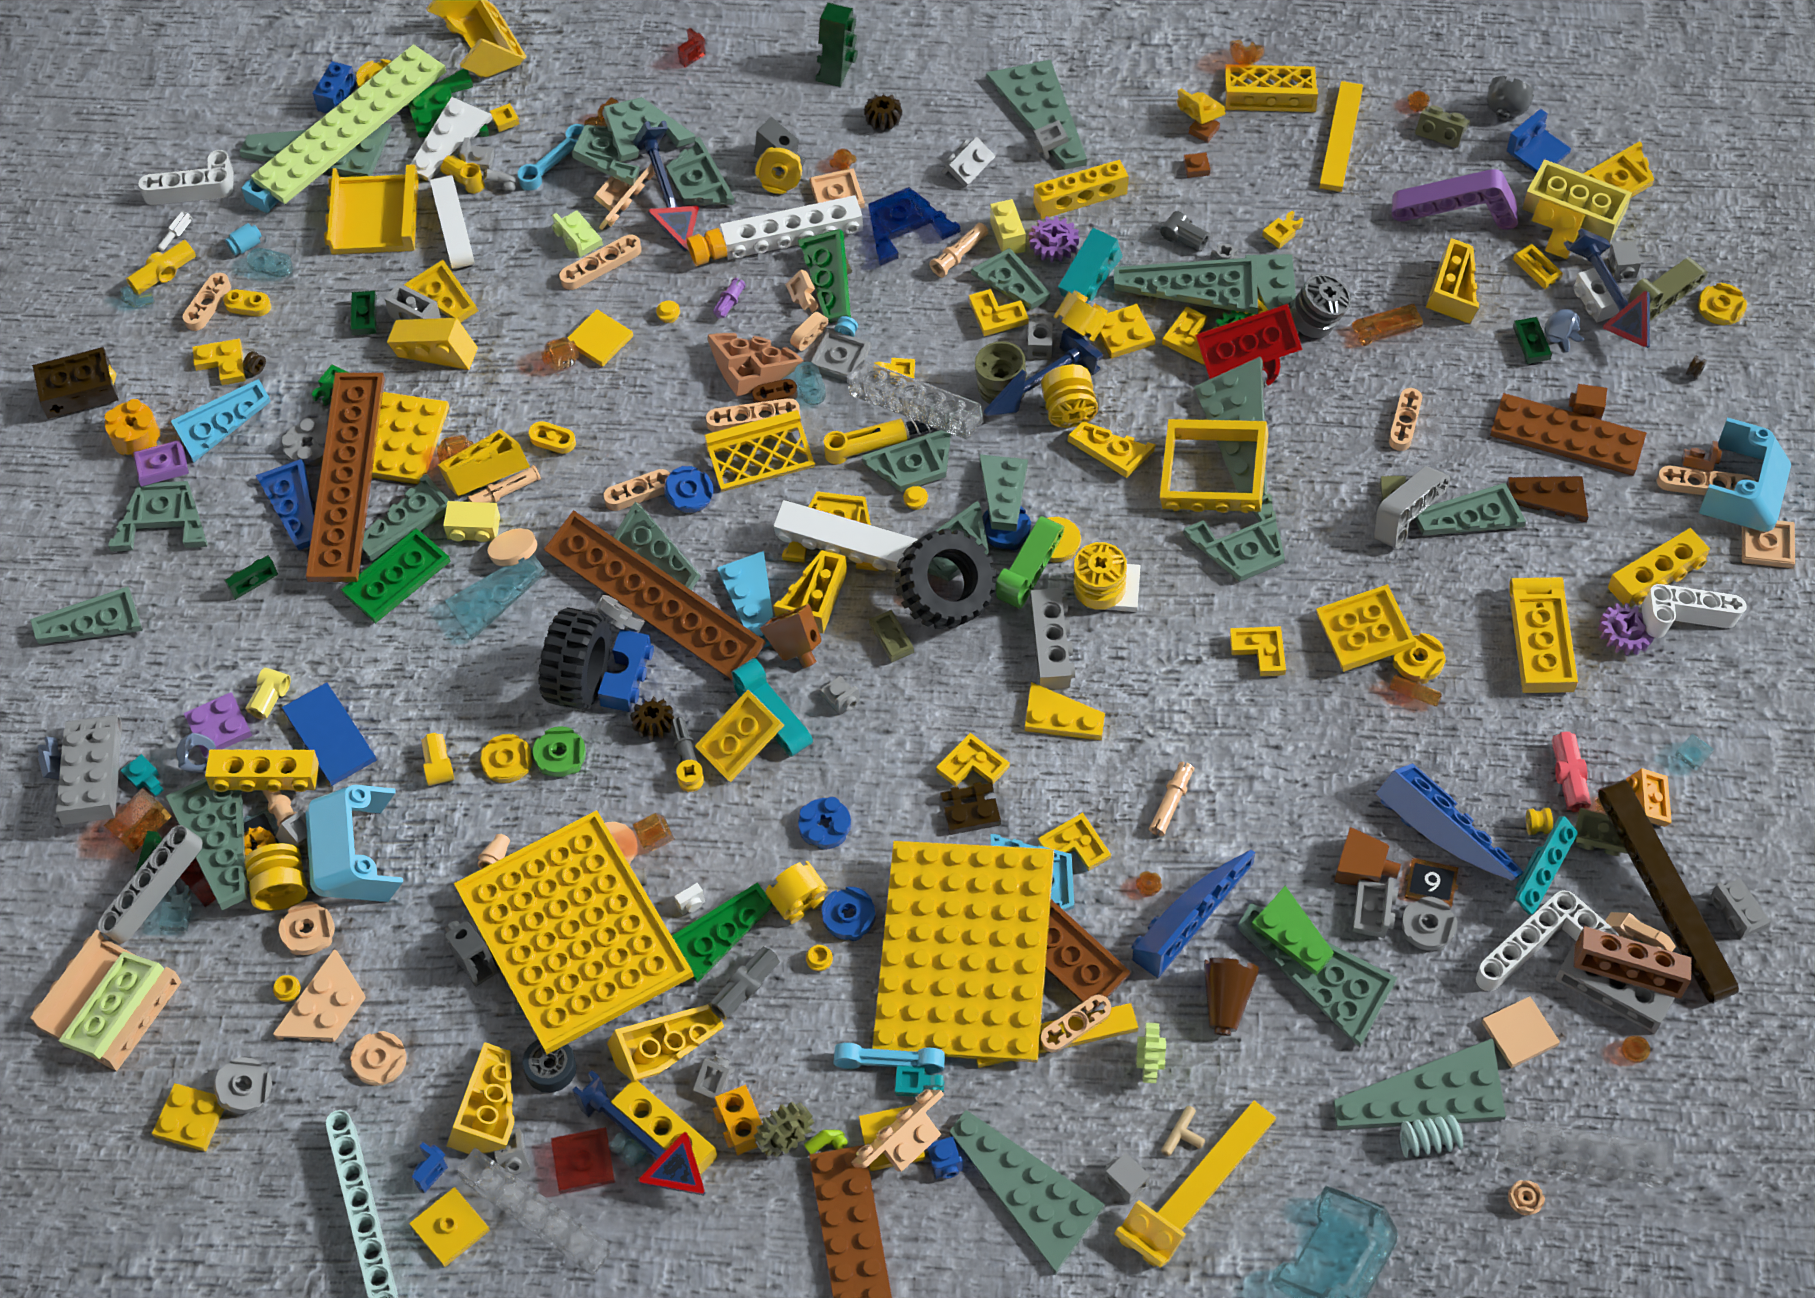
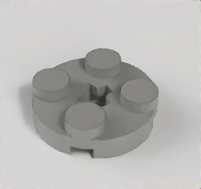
M305 419L300 424L292 427L282 437V444L287 459L290 462L301 459L304 464H311V466L322 463L327 428L322 424L315 423L311 419ZM305 442H312V446L309 447L308 445L302 447Z
M603 595L595 607V611L606 617L610 616L613 618L611 623L623 630L626 627L632 632L639 633L645 623V619L627 607L618 604V600L607 595Z
M1423 897L1420 901H1416L1413 904L1410 903L1406 907L1401 922L1404 932L1403 937L1407 942L1420 949L1441 951L1454 938L1457 930V918L1450 911V906L1446 902L1434 897ZM1428 919H1432L1433 925L1436 927L1426 928L1422 921L1426 922Z
M247 1057L235 1058L224 1067L222 1066L214 1082V1092L219 1106L239 1114L260 1110L267 1101L272 1088V1079L269 1072H266L261 1067L262 1064ZM241 1080H246V1085H249L251 1088L240 1091L235 1084H239Z

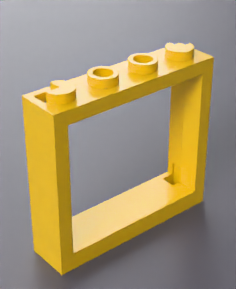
M1168 419L1160 489L1162 509H1173L1174 511L1186 509L1195 512L1216 510L1221 513L1229 511H1241L1243 513H1248V511L1261 512L1268 444L1267 421ZM1175 440L1256 441L1257 448L1252 493L1170 491Z

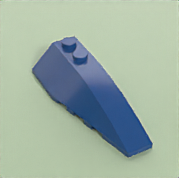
M1413 763L1394 770L1376 792V795L1381 798V803L1386 808L1398 813L1405 825L1415 828L1432 842L1458 858L1509 880H1514L1524 873L1501 848H1493L1491 846V837L1485 831L1475 829L1472 826L1474 820L1468 813L1461 814L1455 808L1458 803Z
M1249 850L1218 867L1185 891L1160 917H1154L1148 926L1149 931L1145 936L1140 935L1132 945V961L1156 978H1159L1251 868L1256 852Z

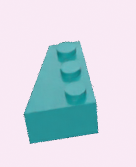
M1094 227L1091 229L1058 286L1061 296L1066 297L1068 292L1072 294L1075 290L1088 298L1086 303L1095 298L1099 288L1123 257L1117 238Z

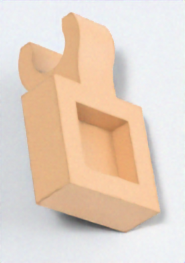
M799 270L785 285L793 302L800 304L803 310L809 307L810 311L814 313L820 307L817 300L811 295L815 288L808 273Z

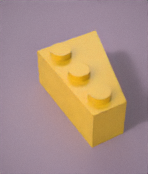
M1453 238L1450 239L1442 254L1425 307L1469 324L1479 309V302L1476 299L1477 283H1475L1474 278L1476 270L1472 245Z
M457 318L396 320L387 341L397 357L470 370L478 349Z

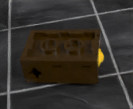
M104 347L32 365L39 402L47 419L119 401L115 384L116 372L112 369Z

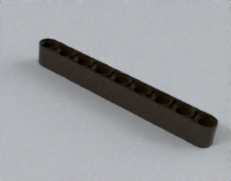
M1623 779L1598 790L1599 801L1680 952L1684 956L1691 957V972L1705 998L1713 1004L1737 994L1739 987L1736 978L1632 787Z

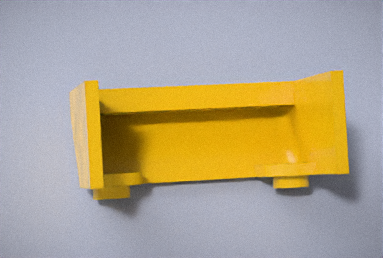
M432 0L426 7L428 12L445 20L446 27L450 32L454 34L459 33L464 36L471 50L459 65L464 69L474 72L477 76L488 78L520 65L526 58L525 53L501 14L489 1Z

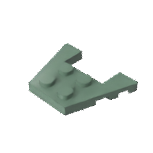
M643 97L604 106L603 116L608 131L612 134L613 146L618 151L617 157L620 162L638 158L639 150L631 140H634L644 122L649 121L651 127H658L661 121H666L668 127L666 134L676 147L694 143L696 136L691 131Z
M584 126L573 149L572 158L634 186L639 175L638 166L619 162L617 157L618 151L613 146V137L609 133L607 126Z
M188 481L158 482L142 487L139 483L126 508L127 513L123 521L119 522L116 528L117 533L114 539H110L108 547L111 552L133 551L136 529L184 526L183 544L185 548L207 547L208 543Z
M1270 493L1262 498L1261 512L1252 511L1259 521L1258 523L1220 539H1215L1204 520L1184 528L1183 534L1186 538L1239 582L1282 565L1285 561Z

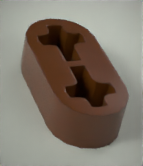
M791 379L760 384L753 390L754 403L781 399L796 400L798 397L797 384ZM784 389H788L790 393H786ZM765 394L767 398L762 399L760 395Z

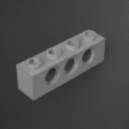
M1061 588L1031 590L1030 605L1039 685L1049 690L1070 688L1071 678H1075V664L1069 661V656H1073L1072 641H1067V634H1070V621L1064 618V613H1068L1067 598H1062ZM1057 659V660H1060V661H1059V662H1053V661H1051V660Z
M1574 944L1563 962L1555 981L1655 1034L1675 997L1602 975H1588L1585 970L1574 967ZM1610 984H1617L1621 989H1614ZM1635 997L1643 998L1646 1003L1639 1002Z

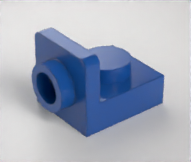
M953 1136L935 1141L926 1148L936 1179L941 1177L944 1179L953 1178L963 1171V1161L961 1156H959Z
M422 1142L419 1148L427 1160L420 1162L416 1166L411 1177L416 1186L426 1193L448 1167L443 1159L445 1154L437 1146L432 1145L429 1147Z

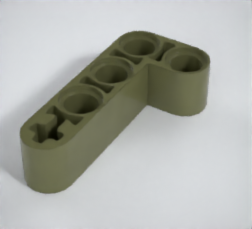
M1687 257L1651 283L1646 278L1637 282L1631 290L1628 304L1644 291L1649 292L1651 321L1698 287L1707 277L1708 271L1691 257Z

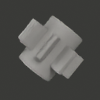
M1229 243L1217 244V251L1211 250L1210 259L1212 260L1239 258L1238 249H1234Z

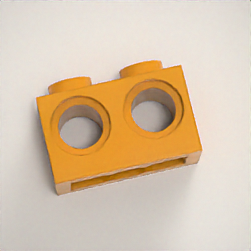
M746 1084L715 1096L717 1107L712 1109L718 1124L724 1123L726 1131L723 1132V1136L728 1148L734 1147L737 1156L757 1148V1140L754 1138V1135L758 1133L756 1127L763 1125ZM732 1105H737L741 1107L737 1112L734 1113L727 1111V1109ZM743 1129L751 1131L746 1137L737 1135Z

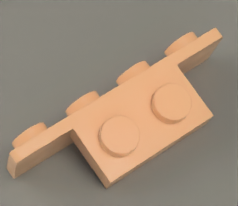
M652 163L640 177H637L634 186L610 176L593 198L610 211L599 226L601 230L607 224L611 227L619 218V215L616 213L620 209L625 211L632 202L630 199L631 195L635 194L637 196L645 186L642 182L646 178L650 181L655 175Z
M926 1089L916 1097L917 1102L900 1111L896 1116L897 1120L891 1126L882 1128L876 1134V1140L857 1151V1157L851 1162L853 1166L866 1168L883 1152L894 1168L902 1172L941 1135L925 1112L944 1096L942 1091Z

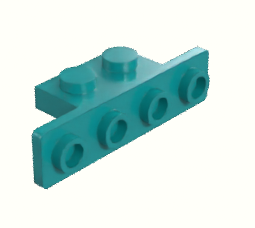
M1559 816L1543 847L1536 848L1524 873L1515 886V889L1518 891L1515 900L1528 915H1533L1536 912L1578 834V831L1565 816Z

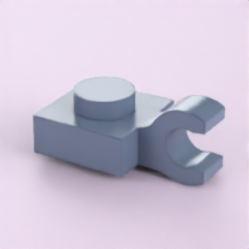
M45 737L46 745H38V752L40 754L38 760L43 778L59 779L62 753L58 751L56 738Z

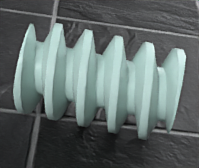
M1447 1115L1445 1120L1438 1116L1434 1122L1431 1118H1425L1423 1124L1420 1120H1414L1412 1126L1408 1121H1403L1401 1125L1400 1142L1406 1158H1408L1409 1149H1412L1415 1156H1419L1421 1147H1423L1426 1155H1430L1431 1146L1435 1147L1437 1153H1441L1442 1144H1445L1449 1152L1452 1151L1453 1143L1457 1144L1459 1150L1463 1149L1462 1132L1453 1115Z

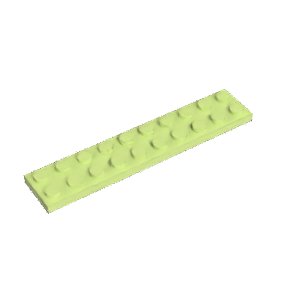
M413 44L251 175V178L255 184L262 189L266 188L272 196L286 204L446 73L445 65Z

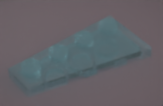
M534 554L526 560L523 557L514 566H506L445 600L446 606L471 641L545 575L543 566Z

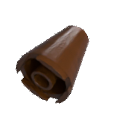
M1213 957L1209 961L1204 960L1209 1027L1214 1029V1034L1231 1036V1032L1237 1031L1259 973L1258 966L1253 963L1247 962V967L1239 964L1237 959Z

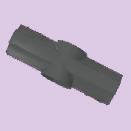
M764 946L759 949L745 966L742 965L726 982L727 985L708 1004L712 1012L718 1018L724 1020L730 1017L744 1000L747 1001L763 984L762 981L780 963L777 955L771 949Z

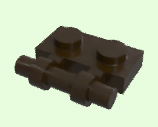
M978 782L973 783L971 787L959 789L956 786L951 787L949 791L940 792L942 802L952 801L953 806L944 807L949 835L1001 826L996 798L985 800L984 797L985 794L994 793L992 783L982 784ZM975 796L976 802L962 804L961 799Z

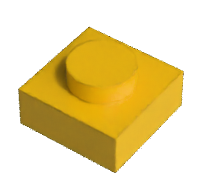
M510 103L489 111L499 132L520 124L519 118Z

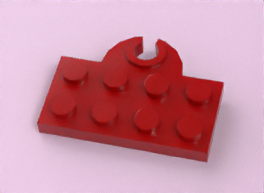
M1288 304L1195 335L1209 379L1261 356L1263 361L1262 370L1267 374L1266 384L1269 386L1279 375L1281 368L1280 357L1303 350Z

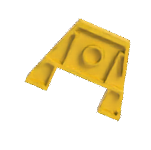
M816 491L808 506L809 508L871 525L866 497ZM792 541L784 549L782 559L805 563L807 548L802 546L801 543ZM856 563V569L879 571L870 563Z

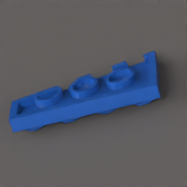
M300 459L255 475L297 549L302 550L310 547L315 508L304 462Z

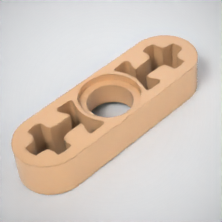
M215 273L211 275L183 313V320L189 330L198 331L204 328L223 302L225 294L231 290V284L226 274ZM204 299H213L209 305L201 304Z
M1415 388L1404 389L1400 395L1389 438L1390 446L1397 451L1407 450L1411 445L1422 402V394ZM1409 398L1413 399L1411 408L1407 407ZM1409 416L1412 422L1403 423L1399 417ZM1400 431L1405 432L1403 441L1398 440Z
M658 469L607 488L604 492L606 507L612 511H619L633 506L635 502L641 503L663 495L665 483L660 484L658 480L662 479L663 482H666L670 472ZM636 486L645 488L641 494L633 493L632 489ZM616 496L619 500L615 501L612 497Z
M1094 995L1047 1026L1040 1038L1042 1047L1048 1052L1055 1053L1074 1042L1108 1018L1111 1011L1110 1001L1105 996ZM1093 1003H1096L1098 1006L1103 1004L1105 1006L1102 1011L1103 1014L1095 1012L1090 1016V1020L1093 1022L1089 1023L1087 1014L1093 1010ZM1072 1017H1079L1082 1019L1084 1026L1081 1030L1074 1031L1069 1028L1068 1020ZM1062 1024L1065 1033L1058 1038V1044L1055 1045L1054 1042L1048 1043V1034L1051 1033L1055 1036L1060 1033L1062 1028L1059 1025Z

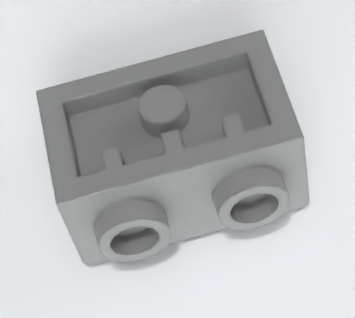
M1740 878L1726 885H1723V883L1716 884L1711 893L1712 902L1718 910L1722 911L1727 919L1728 926L1733 932L1738 934L1740 939L1769 926L1771 921Z

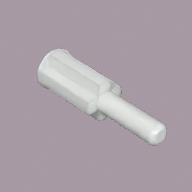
M181 211L167 228L169 233L159 244L158 249L160 251H164L175 236L178 238L192 221V217L187 212Z

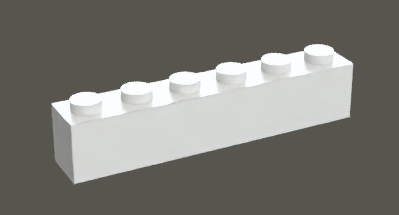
M785 500L782 502L773 526L775 535L784 542L790 543L795 541L808 549L819 548L827 552L846 556L856 563L866 562L872 564L877 569H890L896 571V573L900 571L897 568L899 559L904 557L903 552L913 542L918 540Z

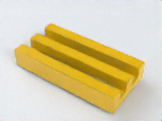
M1533 244L1514 254L1513 260L1543 289L1548 288L1549 284L1553 285L1556 280H1560L1563 277L1564 273ZM1542 266H1544L1552 275H1550Z

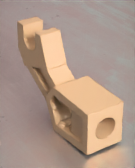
M1611 912L1605 920L1620 937L1630 940L1636 938L1647 945L1671 952L1676 947L1665 933L1641 923L1630 913Z

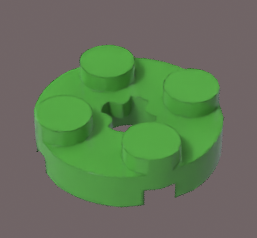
M559 726L546 730L545 735L541 736L540 739L537 738L533 746V756L542 774L563 777L580 771L586 757V748L582 737L574 733L573 729ZM559 747H562L563 751H565L563 755L556 756V754H553V752H557Z

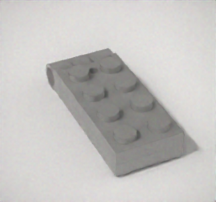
M118 714L65 722L56 813L62 825L115 818L122 722Z

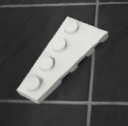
M451 97L410 164L416 166L418 177L429 182L441 171L440 167L443 159L447 155L452 156L458 153L459 145L463 144L464 137L474 138L479 133V129L485 123L488 124L492 120V114Z

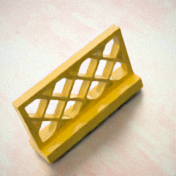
M1225 64V110L1316 112L1318 88L1316 86L1315 67ZM1231 73H1240L1242 75L1236 77ZM1262 73L1264 76L1259 78L1254 74ZM1277 74H1285L1286 77L1282 79ZM1302 74V75H1310V76H1309L1308 78L1304 79V78L1300 77L1299 75ZM1247 78L1250 79L1251 81H1253V82H1252L1251 84H1249V85H1248L1247 83L1243 82V81L1246 80ZM1271 79L1276 83L1270 85L1266 81ZM1291 80H1294V81H1296L1298 84H1296L1295 86H1293V85H1291V84L1288 83V82L1291 81Z
M798 410L704 435L705 446L721 492L815 467ZM798 430L800 438L796 444L785 439L788 433ZM772 438L778 442L774 449L770 450L761 445L764 439ZM748 444L754 447L749 457L738 452L741 445ZM781 444L793 449L788 458L776 453ZM724 450L731 455L726 463L716 459L715 452ZM758 450L769 455L765 464L753 459ZM796 451L805 454L808 461L799 464L792 461V458ZM735 456L746 461L741 471L730 466ZM773 457L785 462L781 469L774 470L768 467ZM749 464L761 468L758 475L750 476L745 473ZM726 470L738 475L735 481L724 484L722 476Z

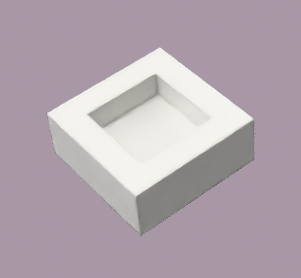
M696 883L677 894L675 901L677 909L683 916L688 912L697 911L705 903L702 888Z

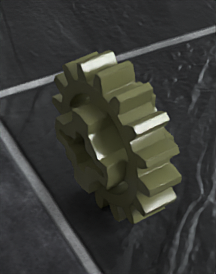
M790 1102L787 1107L781 1104L778 1111L775 1112L772 1109L769 1117L762 1118L763 1125L756 1127L758 1133L754 1135V1138L757 1140L756 1144L767 1156L773 1153L777 1157L781 1151L787 1154L791 1147L798 1148L797 1143L799 1141L806 1140L805 1134L812 1131L809 1126L814 1124L813 1116L806 1106H803L800 1102L797 1105L794 1102Z

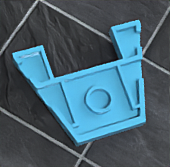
M990 834L991 846L1051 849L1039 845L1036 847L1025 844L1023 841L1002 838L997 834ZM1054 850L1051 899L1065 912L1074 909L1072 854Z

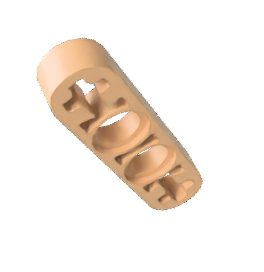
M626 235L565 267L560 272L562 287L567 290L577 289L637 257L641 253L640 239L635 235ZM608 254H615L617 256L613 260L605 259V256ZM590 264L597 266L592 271L586 270L585 267Z
M781 399L715 408L707 413L706 422L708 429L711 432H716L765 419L759 416V413L764 410L772 413L769 417L776 416V410L779 411V415L787 413L786 409H791V411L798 410L800 414V406L794 399ZM738 414H745L748 416L747 419L744 421H738L735 419V417ZM716 418L720 419L719 423H715Z
M1665 466L1659 471L1656 481L1658 486L1666 491L1705 495L1709 484L1713 485L1715 480L1722 481L1726 486L1724 488L1734 491L1739 481H1755V479L1744 474ZM1688 478H1697L1701 484L1692 485L1688 482Z

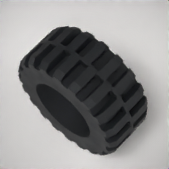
M949 528L941 529L938 532L932 531L906 548L903 552L904 557L899 559L897 568L900 571L895 573V582L900 584L896 588L897 596L902 595L904 601L901 604L904 609L909 607L912 611L910 613L912 618L915 620L921 618V624L927 627L934 624L935 629H944L946 627L951 629L973 620L985 611L984 607L990 605L993 599L990 594L996 590V583H992V579L997 577L996 570L991 569L990 565L994 561L991 556H986L984 551L987 548L983 544L977 545L975 543L976 538L970 534L965 537L964 531L957 529L953 532ZM933 558H946L959 568L963 576L964 588L960 599L957 601L944 600L932 590L928 581L927 571L929 563Z
M570 607L560 610L555 615L543 643L544 647L543 651H541V663L539 665V691L546 702L578 710L587 709L594 704L595 698L598 697V691L604 674L608 669V660L610 659L611 629L609 628L610 623L604 615Z

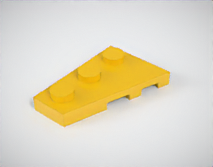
M441 260L403 284L436 301L440 312L450 318H457L460 323L479 311L444 260Z
M1086 422L1080 423L1068 435L1067 440L1125 478L1155 451L1156 444L1149 442L1146 445L1135 442V438L1126 435L1123 438L1113 435L1111 430Z
M1031 682L1025 721L1026 732L1102 741L1104 712Z

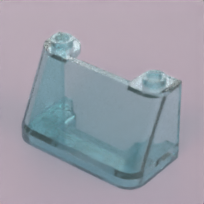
M1325 1185L1321 1194L1314 1201V1210L1319 1220L1295 1264L1283 1262L1277 1266L1271 1281L1278 1290L1292 1298H1367L1395 1248L1398 1239L1397 1228L1385 1206Z

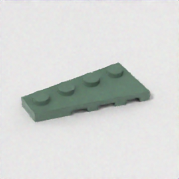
M425 473L420 478V483L415 488L411 487L397 505L393 504L388 509V514L382 520L378 519L364 532L362 551L372 562L389 551L415 528L421 531L445 516L447 502L450 500Z

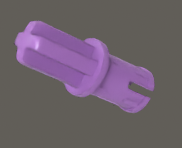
M733 278L727 290L721 293V299L713 310L717 318H725L732 306L738 303L737 298L746 287L743 280H740L738 285H736L739 278Z

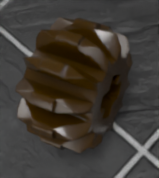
M885 93L882 96L874 94L873 99L867 100L864 108L867 125H872L874 130L881 128L882 132L885 128L892 130L893 125H899L902 116L899 99H895L893 94L890 96H886Z
M654 696L648 702L643 698L642 705L635 704L634 712L630 715L633 722V730L639 733L641 739L647 735L651 741L657 735L663 739V732L670 733L672 730L671 720L675 719L672 715L673 708L671 705H667L664 698L658 702Z

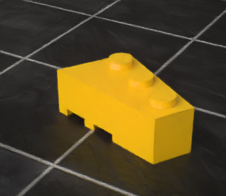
M502 429L438 464L449 489L457 496L467 494L472 490L530 467L520 444Z
M821 550L802 572L801 578L788 588V593L781 601L778 600L773 607L775 616L809 604L819 633L824 634L846 577L847 566L846 556Z

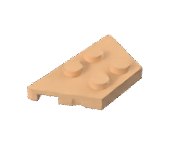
M335 949L332 951L275 1030L273 1035L276 1039L299 1038L300 1041L318 1039L322 1042H335L366 997L338 951Z

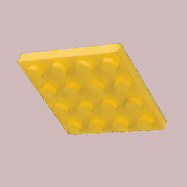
M383 392L372 478L417 485L420 483V478L425 473L427 474L449 410L448 401Z

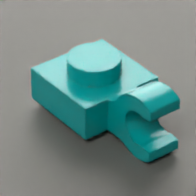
M142 754L121 769L122 774L138 791L146 786L155 797L164 791L159 785L160 782L156 779L159 775L157 769Z
M897 1066L895 1095L917 1097L924 1089L941 1090L944 1092V1076L937 1074L925 1075V1067Z

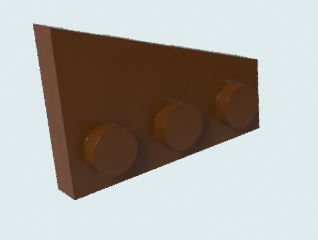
M1582 476L1508 477L1507 487L1518 506L1538 511L1546 509L1556 512L1555 515L1562 517L1569 515L1577 517L1578 521L1587 523L1589 516Z

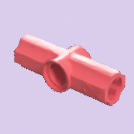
M1561 732L1552 738L1556 757V779L1558 784H1562L1567 810L1579 812L1580 808L1587 809L1591 806L1586 783L1588 776L1585 760L1580 757L1576 735L1570 732Z

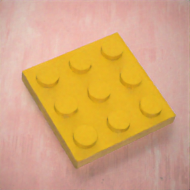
M1388 584L1316 608L1318 619L1343 672L1416 647V641Z

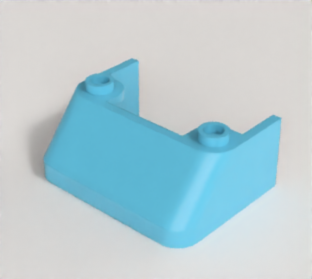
M1727 418L1718 440V447L1764 460L1759 481L1741 480L1736 484L1734 491L1709 484L1699 514L1763 532L1771 531L1778 521L1791 462L1770 430Z
M351 785L317 797L309 803L306 808L310 885L317 895L389 902L402 885L403 878L378 876L376 864L371 858L365 855H355L352 811L382 813L395 795V789Z

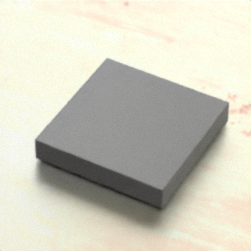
M827 329L809 363V370L854 383L871 349V342Z

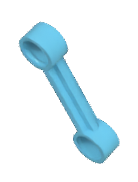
M571 125L566 130V139L535 165L526 164L520 167L517 173L520 186L529 191L539 188L542 184L541 176L574 149L578 139H572V137L581 135L584 125ZM527 175H536L531 180L523 179Z
M839 1043L835 1045L833 1063L835 1066L844 1069H855L861 1065L887 1067L917 1066L925 1067V1073L938 1074L944 1071L945 1054L944 1051L937 1048H922L914 1052L864 1049L854 1043Z

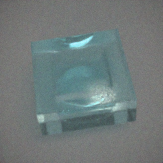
M1692 734L1677 750L1675 756L1697 771L1711 756L1714 749Z

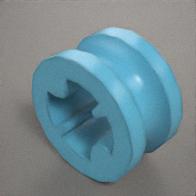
M842 316L839 317L834 331L854 337L858 324L854 319Z

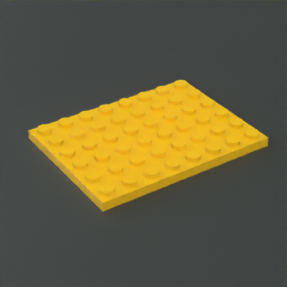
M597 810L454 883L457 892L546 1054L559 1049L694 977L689 964Z
M893 841L872 1049L917 1052L922 1048H937L944 1051L945 1057L1038 1063L1054 849Z

